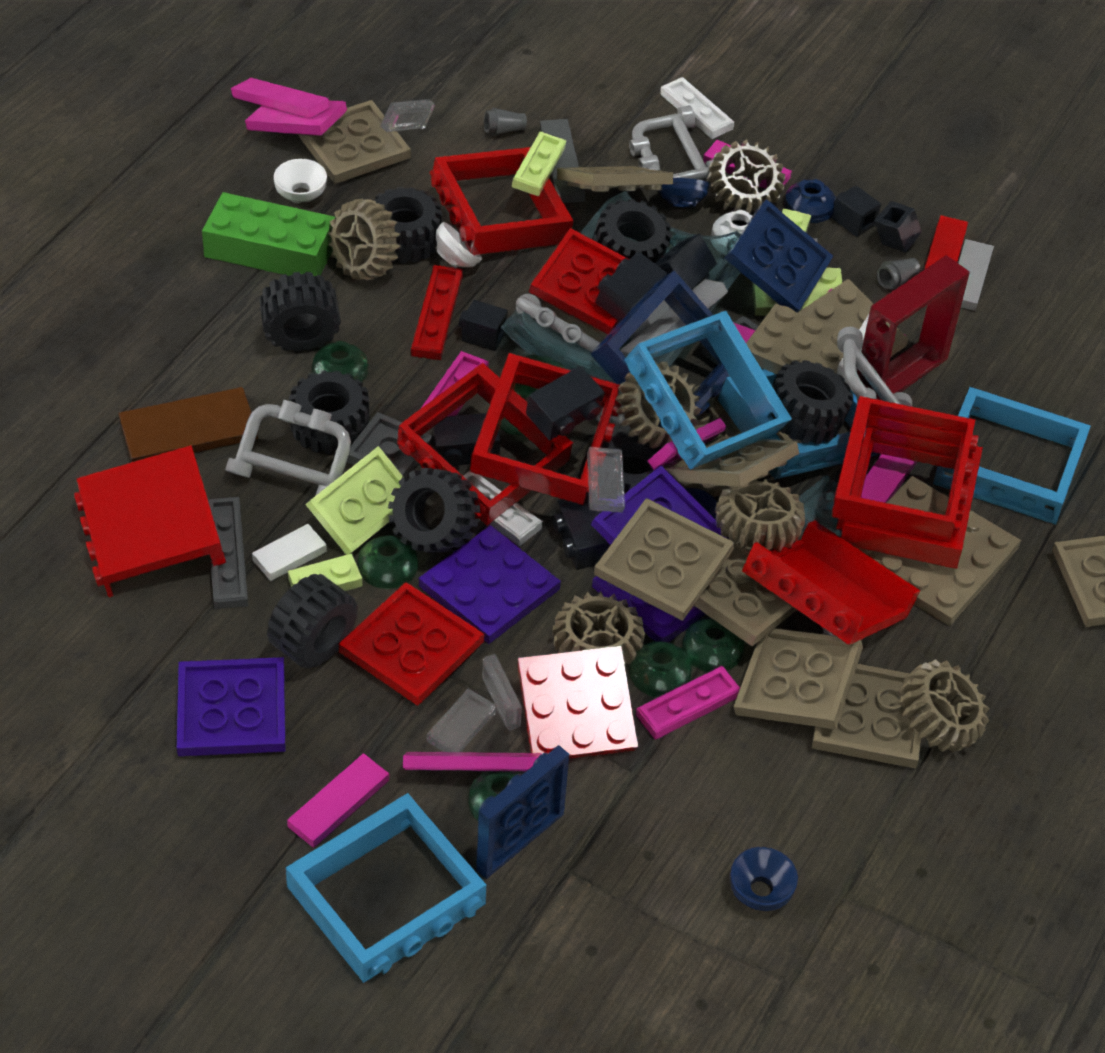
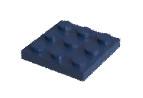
M766 199L760 204L725 259L779 305L789 307L798 313L827 268L833 255Z
M560 745L548 754H541L529 770L523 775L517 774L502 792L496 797H488L480 806L476 870L486 879L564 815L569 753Z

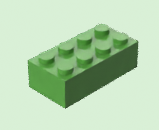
M223 192L202 230L204 257L283 275L287 274L288 276L293 275V272H300V274L311 272L313 276L321 275L333 250V247L328 246L332 242L331 236L328 233L333 230L329 221L334 220L335 217Z

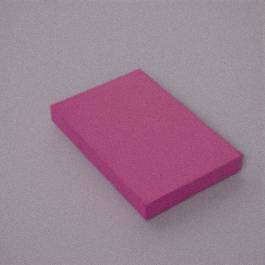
M329 101L330 107L310 119L261 106L245 120L246 128L251 131L321 136L346 113V102Z

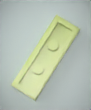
M539 132L513 178L512 187L539 196L565 149L566 140Z

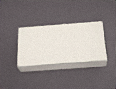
M306 524L253 552L252 558L266 577L273 581L288 573L289 570H293L327 552L326 543L312 527Z

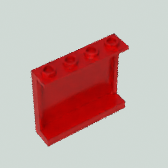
M192 445L76 478L79 492H75L74 497L79 512L85 511L86 515L80 517L81 525L85 536L91 535L92 539L86 542L91 561L97 560L98 566L92 567L94 577L98 586H105L108 597L114 596L111 587L113 582L210 554L213 566L226 563Z
M815 520L808 523L801 540L793 542L791 548L783 547L781 552L776 550L769 551L758 542H755L742 568V572L848 645L906 619L921 591Z

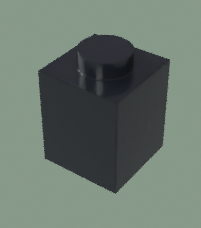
M855 185L846 192H841L836 197L832 219L858 237L876 226L875 219L879 216L881 203Z
M890 201L875 219L882 245L905 253L922 233L915 209Z
M473 300L468 310L462 311L459 319V327L462 328V341L496 351L507 332L508 310Z

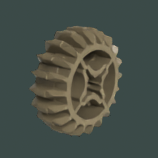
M747 139L743 141L742 145L735 140L730 147L727 145L722 147L721 151L715 154L713 162L709 166L710 173L707 177V182L712 183L709 188L710 192L717 193L715 202L723 200L725 202L723 205L724 210L731 206L734 208V212L743 210L749 214L751 211L755 213L760 204L766 199L773 204L777 203L780 198L779 195L784 190L783 182L785 180V174L781 173L783 164L775 163L778 159L777 154L770 156L768 154L769 146L762 150L759 148L758 141L753 146H750ZM734 163V172H732L731 176L726 177L725 168ZM766 179L767 189L759 193V184L762 180Z
M355 199L343 204L341 209L334 212L336 219L329 221L333 230L328 233L332 239L328 246L333 247L334 252L331 257L337 259L336 267L343 269L344 275L351 276L352 279L373 280L385 275L387 270L393 268L392 261L398 258L395 250L401 247L396 243V238L400 234L395 232L394 229L398 222L390 220L392 212L385 210L384 204L376 203L375 200Z
M663 361L658 364L656 363L692 425L696 426L699 421L695 415L699 414L702 410L695 406V402L699 401L701 397L692 393L696 384L688 385L686 382L688 374L683 373L679 375V366L669 367L668 362ZM628 373L624 377L626 382L621 383L618 387L623 394L618 395L615 399L622 404V407L616 413L624 414L625 417L620 426L629 425L631 429L628 436L634 437L638 435V444L648 443L650 448H657L659 446L663 448L672 439L664 428L658 427L659 417L651 404L646 400L644 392L635 377Z
M754 479L744 489L730 490L728 487V489L722 491L715 509L716 527L721 529L722 536L729 537V540L734 543H739L741 549L745 547L752 548L753 544L758 542L769 551L774 549L777 552H781L783 547L791 548L792 543L798 541L806 519L804 517V504L799 501V495L791 494L789 487L781 488L779 482L772 484L768 483L767 479L763 482Z
M587 591L584 599L574 596L572 603L565 602L562 611H558L552 632L555 650H558L559 653L621 646L624 666L626 668V664L633 665L636 656H639L642 651V642H644L645 637L642 617L637 616L636 607L628 608L627 599L619 602L616 601L615 593L608 598L604 597L602 591H600L597 596L592 597ZM616 627L622 632L624 637L618 634ZM573 630L579 633V637L582 638L581 640L576 637Z
M936 659L932 662H925L909 673L903 681L902 688L899 690L902 696L899 704L905 708L902 716L909 718L911 722L909 728H915L919 732L918 739L926 738L929 747L937 745L941 752L950 750L954 753L973 745L986 731V724L990 720L986 716L989 707L983 704L986 696L980 694L977 690L979 684H973L969 679L970 673L962 674L959 665L951 667L947 660L942 663Z

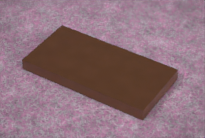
M243 387L119 412L118 415L131 462H135L192 445L193 452L195 453L240 443L248 418L251 415V410Z

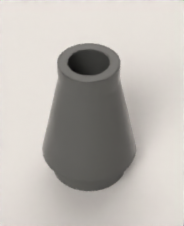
M492 108L485 111L483 120L484 130L486 133H491L492 136L525 130L527 118L525 113Z
M915 258L886 261L877 270L878 282L885 289L895 290L920 272V264Z

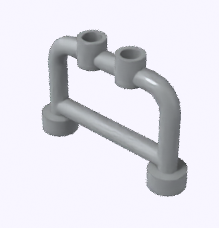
M690 105L679 107L677 114L647 119L634 126L632 131L633 139L629 141V148L633 157L641 155L642 158L638 159L639 167L661 170L658 157L653 155L649 139L644 137L643 133L673 126L695 170L673 174V178L707 179L710 173L709 166L713 160L704 163L687 130L695 126V115Z
M524 294L516 300V310L520 316L526 319L535 318L540 326L552 328L560 333L566 342L578 344L589 352H592L600 344V342L583 333L579 326L565 322L557 317L555 312L549 308H542L540 299L535 295Z
M855 327L841 329L837 335V347L843 353L844 376L852 392L857 397V403L859 396L876 399L877 393L882 401L912 406L911 397L903 392L893 394L860 350L863 346L861 331ZM856 367L873 389L866 388L857 374Z
M283 400L282 406L265 404L256 408L248 418L236 458H228L225 471L250 478L254 465L317 484V495L343 474L351 447L350 436L342 425L330 421L332 414L313 409L311 415L300 412L302 405ZM266 417H273L335 436L338 440V447L329 474L252 452L261 421Z

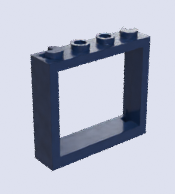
M675 270L657 281L590 353L616 384L620 385L626 382L624 377L630 373L628 365L624 360L626 357L619 348L664 300L685 325L713 315ZM707 338L699 341L719 364L693 392V395L701 396L699 401L695 402V406L702 410L695 417L702 414L710 406L708 403L709 398L717 396L722 390L726 377H730ZM660 421L658 427L663 428Z

